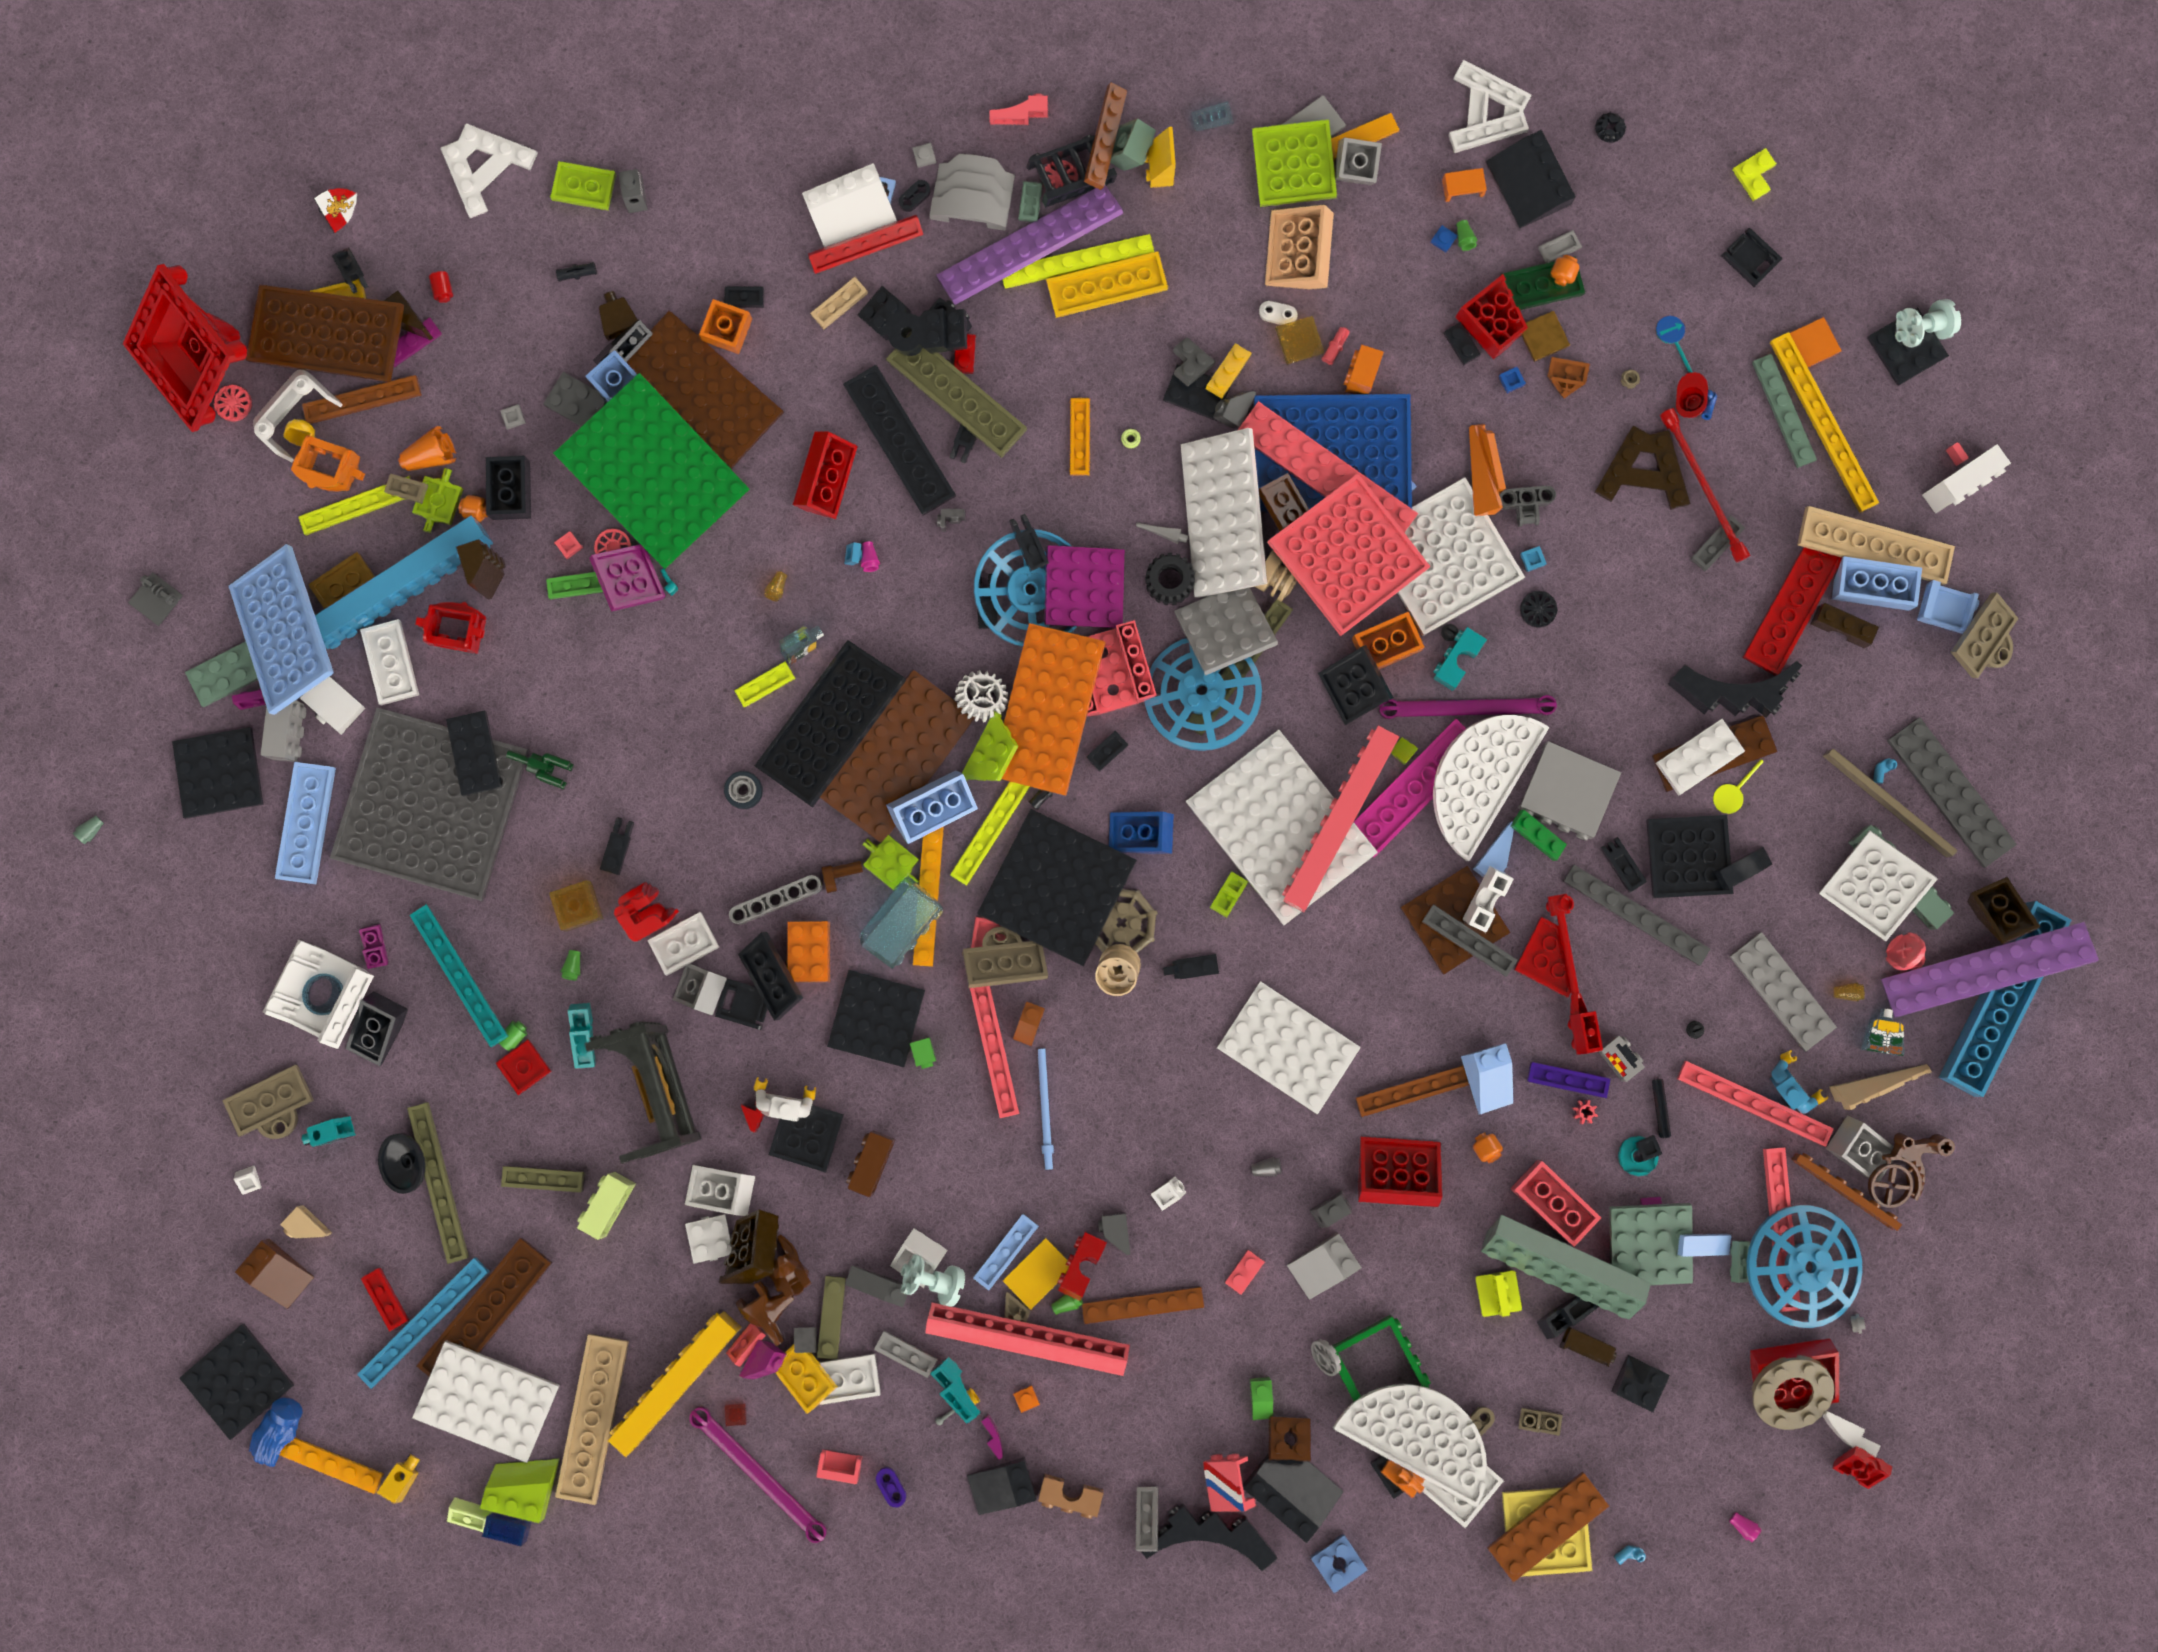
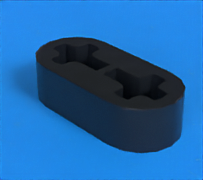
M918 180L899 197V205L904 212L913 211L928 198L931 192L928 182ZM925 186V193H918V187L923 188ZM912 197H914V198L911 200V204H912V205L909 206V205L907 204V205L904 206V200H905V199H906V200H910Z

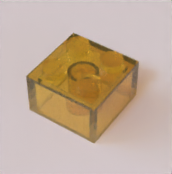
M585 880L549 893L561 931L567 932L604 919L591 881Z

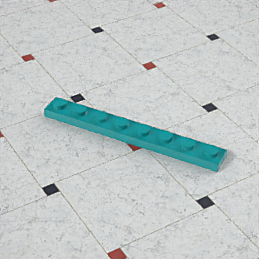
M426 904L409 916L488 1045L492 1048L509 1037L430 907Z

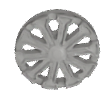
M1322 1339L1312 1343L1311 1353L1321 1371L1328 1376L1338 1374L1341 1370V1361L1339 1356L1336 1355V1350L1333 1346H1329V1343Z

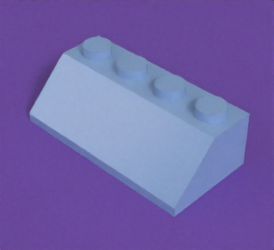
M1843 556L1834 578L1832 600L1910 611L1918 606L1922 568Z
M956 770L886 805L894 824L907 844L978 809L964 775Z

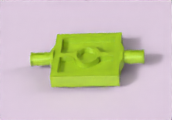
M444 468L441 479L424 476L422 483L427 484L428 489L423 503L415 502L412 513L426 519L423 529L425 532L431 533L434 522L452 524L463 488L449 482L452 472L450 469Z
M888 835L877 846L869 839L866 840V843H863V846L871 851L870 857L863 866L893 891L905 880L914 887L919 883V880L911 875L912 869L919 859Z

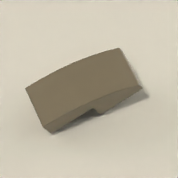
M1521 1408L1518 1428L1560 1436L1563 1415Z

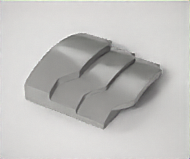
M958 154L949 163L939 164L930 210V220L949 222L950 218L987 223V228L1006 231L1015 175L1006 172L997 159L977 155Z

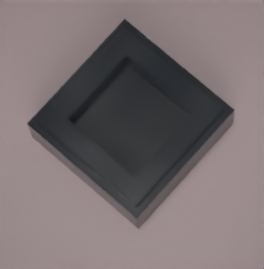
M1655 1135L1635 1142L1642 1161H1647L1662 1154Z

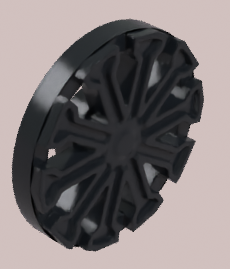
M1544 591L1529 593L1520 605L1522 619L1525 623L1535 628L1548 626L1553 622L1558 611L1554 597ZM1546 598H1548L1550 601L1544 604ZM1551 604L1553 605V608H1546ZM1524 610H1530V612L1526 614ZM1533 615V619L1531 621L1528 620V617ZM1543 616L1548 620V622H1544ZM1537 618H1539V624H1536Z

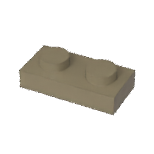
M390 474L384 492L422 504L428 485Z

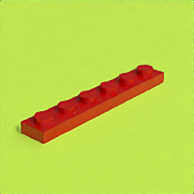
M913 215L808 253V256L816 274L924 234L918 216Z

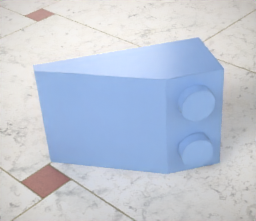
M1507 1044L1492 1046L1461 1056L1478 1114L1513 1104L1512 1061Z

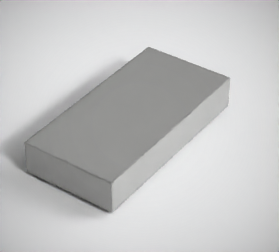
M1574 230L1538 247L1546 263L1554 262L1557 258L1582 248Z

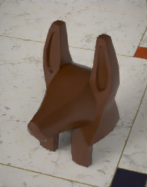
M779 1235L777 1238L784 1254L774 1260L775 1269L769 1277L772 1279L776 1291L780 1294L783 1293L788 1299L791 1296L800 1295L804 1288L811 1284V1281L808 1278L809 1271L801 1263L798 1252L793 1244L784 1236Z
M759 1281L754 1286L760 1297L749 1304L740 1298L735 1304L741 1315L749 1323L763 1328L777 1346L785 1340L776 1321L795 1299L793 1296L787 1299L783 1293L771 1297L766 1285Z

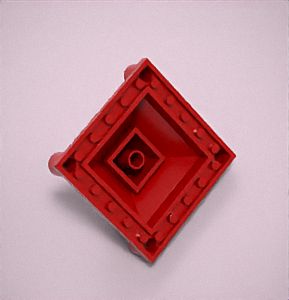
M165 264L157 265L122 344L190 431L195 432L199 430L200 426L214 422L216 413L209 404L230 363L244 360L247 355V348L240 341V333L236 328L224 320L206 313L183 291L180 285L186 284L188 274L182 266L166 267Z

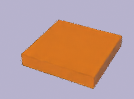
M1824 317L1790 333L1808 368L1842 351Z

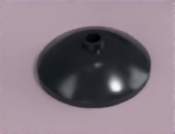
M397 1133L387 1137L380 1146L378 1167L386 1185L394 1192L400 1194L415 1191L421 1185L426 1169L425 1157L419 1144L409 1135Z

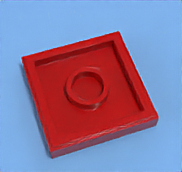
M529 1039L495 1063L517 1095L522 1094L552 1072Z

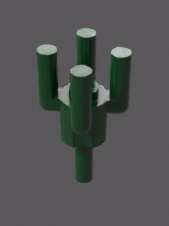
M510 750L506 754V758L527 765L526 771L535 774L536 778L541 782L563 790L567 782L551 776L554 767L558 766L572 771L574 766L571 761L549 753H545L543 756L532 753L530 758Z

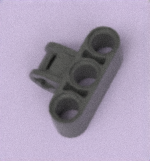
M1551 486L1506 489L1499 496L1503 510L1516 509L1517 525L1522 527L1523 524L1539 525V507L1548 506L1556 498V491ZM1542 492L1548 493L1550 497L1548 501L1542 498ZM1522 494L1529 495L1530 502H1525L1522 499ZM1502 496H1508L1511 499V503H1504Z

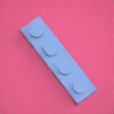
M1022 1214L973 1279L989 1291L1039 1226L1025 1214Z

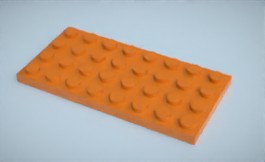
M1029 623L1004 719V725L1009 728L1011 737L1015 739L1018 748L1002 777L1003 780L1067 795L1105 641Z

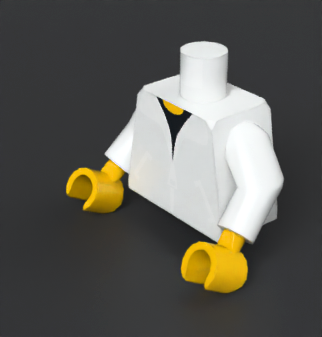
M756 1078L753 1088L756 1091V1106L761 1110L762 1114L791 1121H798L799 1118L808 1117L812 1102L815 1099L816 1087H814V1090L809 1091L807 1086H805L804 1099H797L766 1093L765 1089L768 1080L764 1079V1082H760L759 1078Z

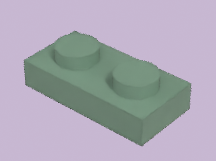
M1732 1241L1730 1250L1732 1255V1266L1730 1268L1731 1282H1749L1747 1255L1750 1241Z

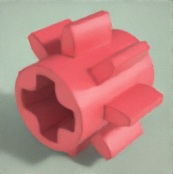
M1586 1100L1585 1104L1582 1101H1577L1579 1106L1577 1108L1572 1107L1576 1111V1115L1573 1118H1580V1124H1584L1585 1120L1592 1124V1118L1598 1117L1594 1111L1597 1106H1590V1100ZM1586 1109L1589 1111V1114L1584 1115L1581 1113V1110Z

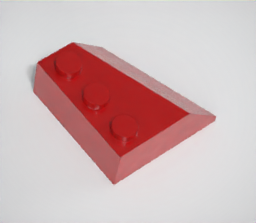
M1504 274L1463 305L1456 315V319L1462 323L1465 329L1493 360L1508 349L1528 329L1519 307H1516L1512 298L1513 294L1505 283Z

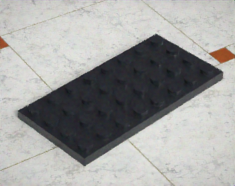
M847 640L757 761L755 767L813 808L907 679Z

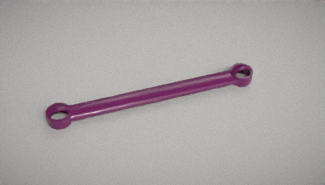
M1549 695L1542 696L1541 698L1434 701H1395L1391 699L1386 703H1392L1395 706L1382 707L1384 705L1382 704L1379 706V713L1385 719L1415 716L1541 714L1547 716L1556 710L1557 703ZM1543 699H1548V700L1552 701V702L1540 703V701L1543 700ZM1552 706L1553 709L1547 713L1543 712L1540 707ZM1396 710V713L1393 716H1386L1383 711Z
M697 1407L691 1412L689 1419L692 1426L701 1429L806 1533V1537L810 1542L819 1543L825 1538L827 1529L824 1523L817 1521L711 1417L707 1408ZM697 1410H703L707 1414V1422L697 1414ZM694 1417H695L701 1424L696 1423L695 1420H694ZM816 1524L821 1526L823 1528L824 1535L821 1536L819 1533H817L815 1529L812 1527V1525Z

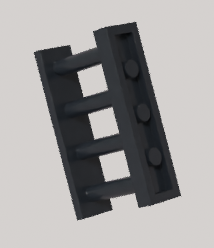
M1087 135L1074 143L1043 154L1036 153L1029 158L1026 166L1027 170L1036 168L1046 189L1042 200L1045 208L1095 189V187L1084 182L1086 169L1078 152L1088 149L1091 155L1095 135ZM1071 156L1081 177L1079 181H1070L1061 161L1062 158ZM1054 162L1064 184L1062 187L1055 188L1052 186L1043 165ZM1115 168L1108 170L1105 181L1106 186L1115 182L1117 177Z

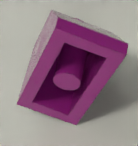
M758 1340L739 1376L754 1380L776 1373L782 1366L786 1353L769 1341Z

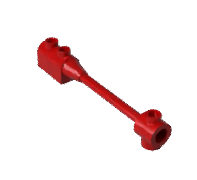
M1567 894L1547 897L1546 909L1550 912L1551 917L1557 916L1571 989L1570 1019L1568 1021V1027L1572 1030L1574 1038L1571 1045L1576 1050L1577 1055L1603 1051L1596 1011L1588 1012L1582 995L1579 993L1565 914L1571 913L1574 901Z

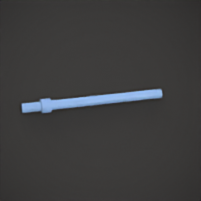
M1037 1049L1043 1145L1041 1147L1042 1154H1044L1045 1170L1053 1169L1052 1153H1054V1146L1051 1145L1045 1049Z

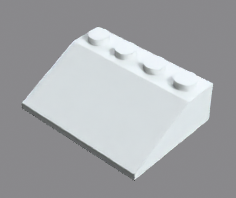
M874 163L802 193L824 247L897 222Z

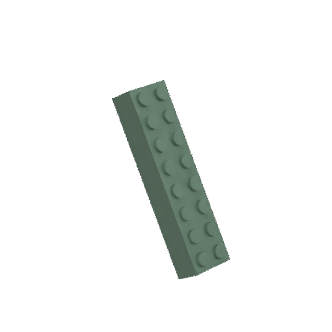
M1501 1215L1486 1233L1481 1249L1482 1253L1487 1254L1490 1258L1498 1259L1510 1267L1522 1270L1527 1275L1535 1276L1547 1284L1557 1286L1564 1292L1572 1293L1584 1301L1594 1303L1604 1310H1609L1621 1318L1630 1320L1647 1302L1650 1282L1504 1215Z

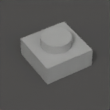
M931 143L913 147L918 168L936 163Z

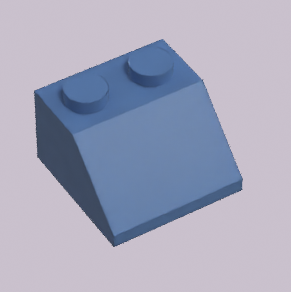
M614 350L585 377L604 399L609 402L637 374Z

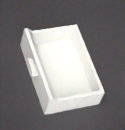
M330 676L300 697L304 703L317 713L315 718L323 725L327 722L341 735L365 710L355 698Z

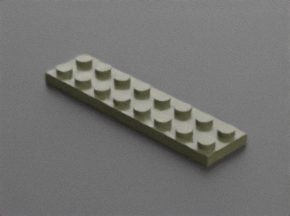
M923 348L917 355L906 356L895 349L886 358L890 365L1000 458L1027 431V427L939 353L930 354Z

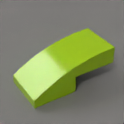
M1231 871L1210 908L1227 918L1248 881Z

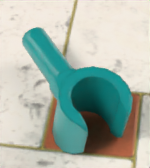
M663 568L660 572L668 583L664 589L673 596L678 591V587Z

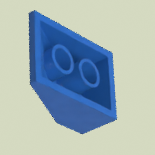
M1167 812L1110 813L1109 847L1123 853L1172 854L1174 814Z

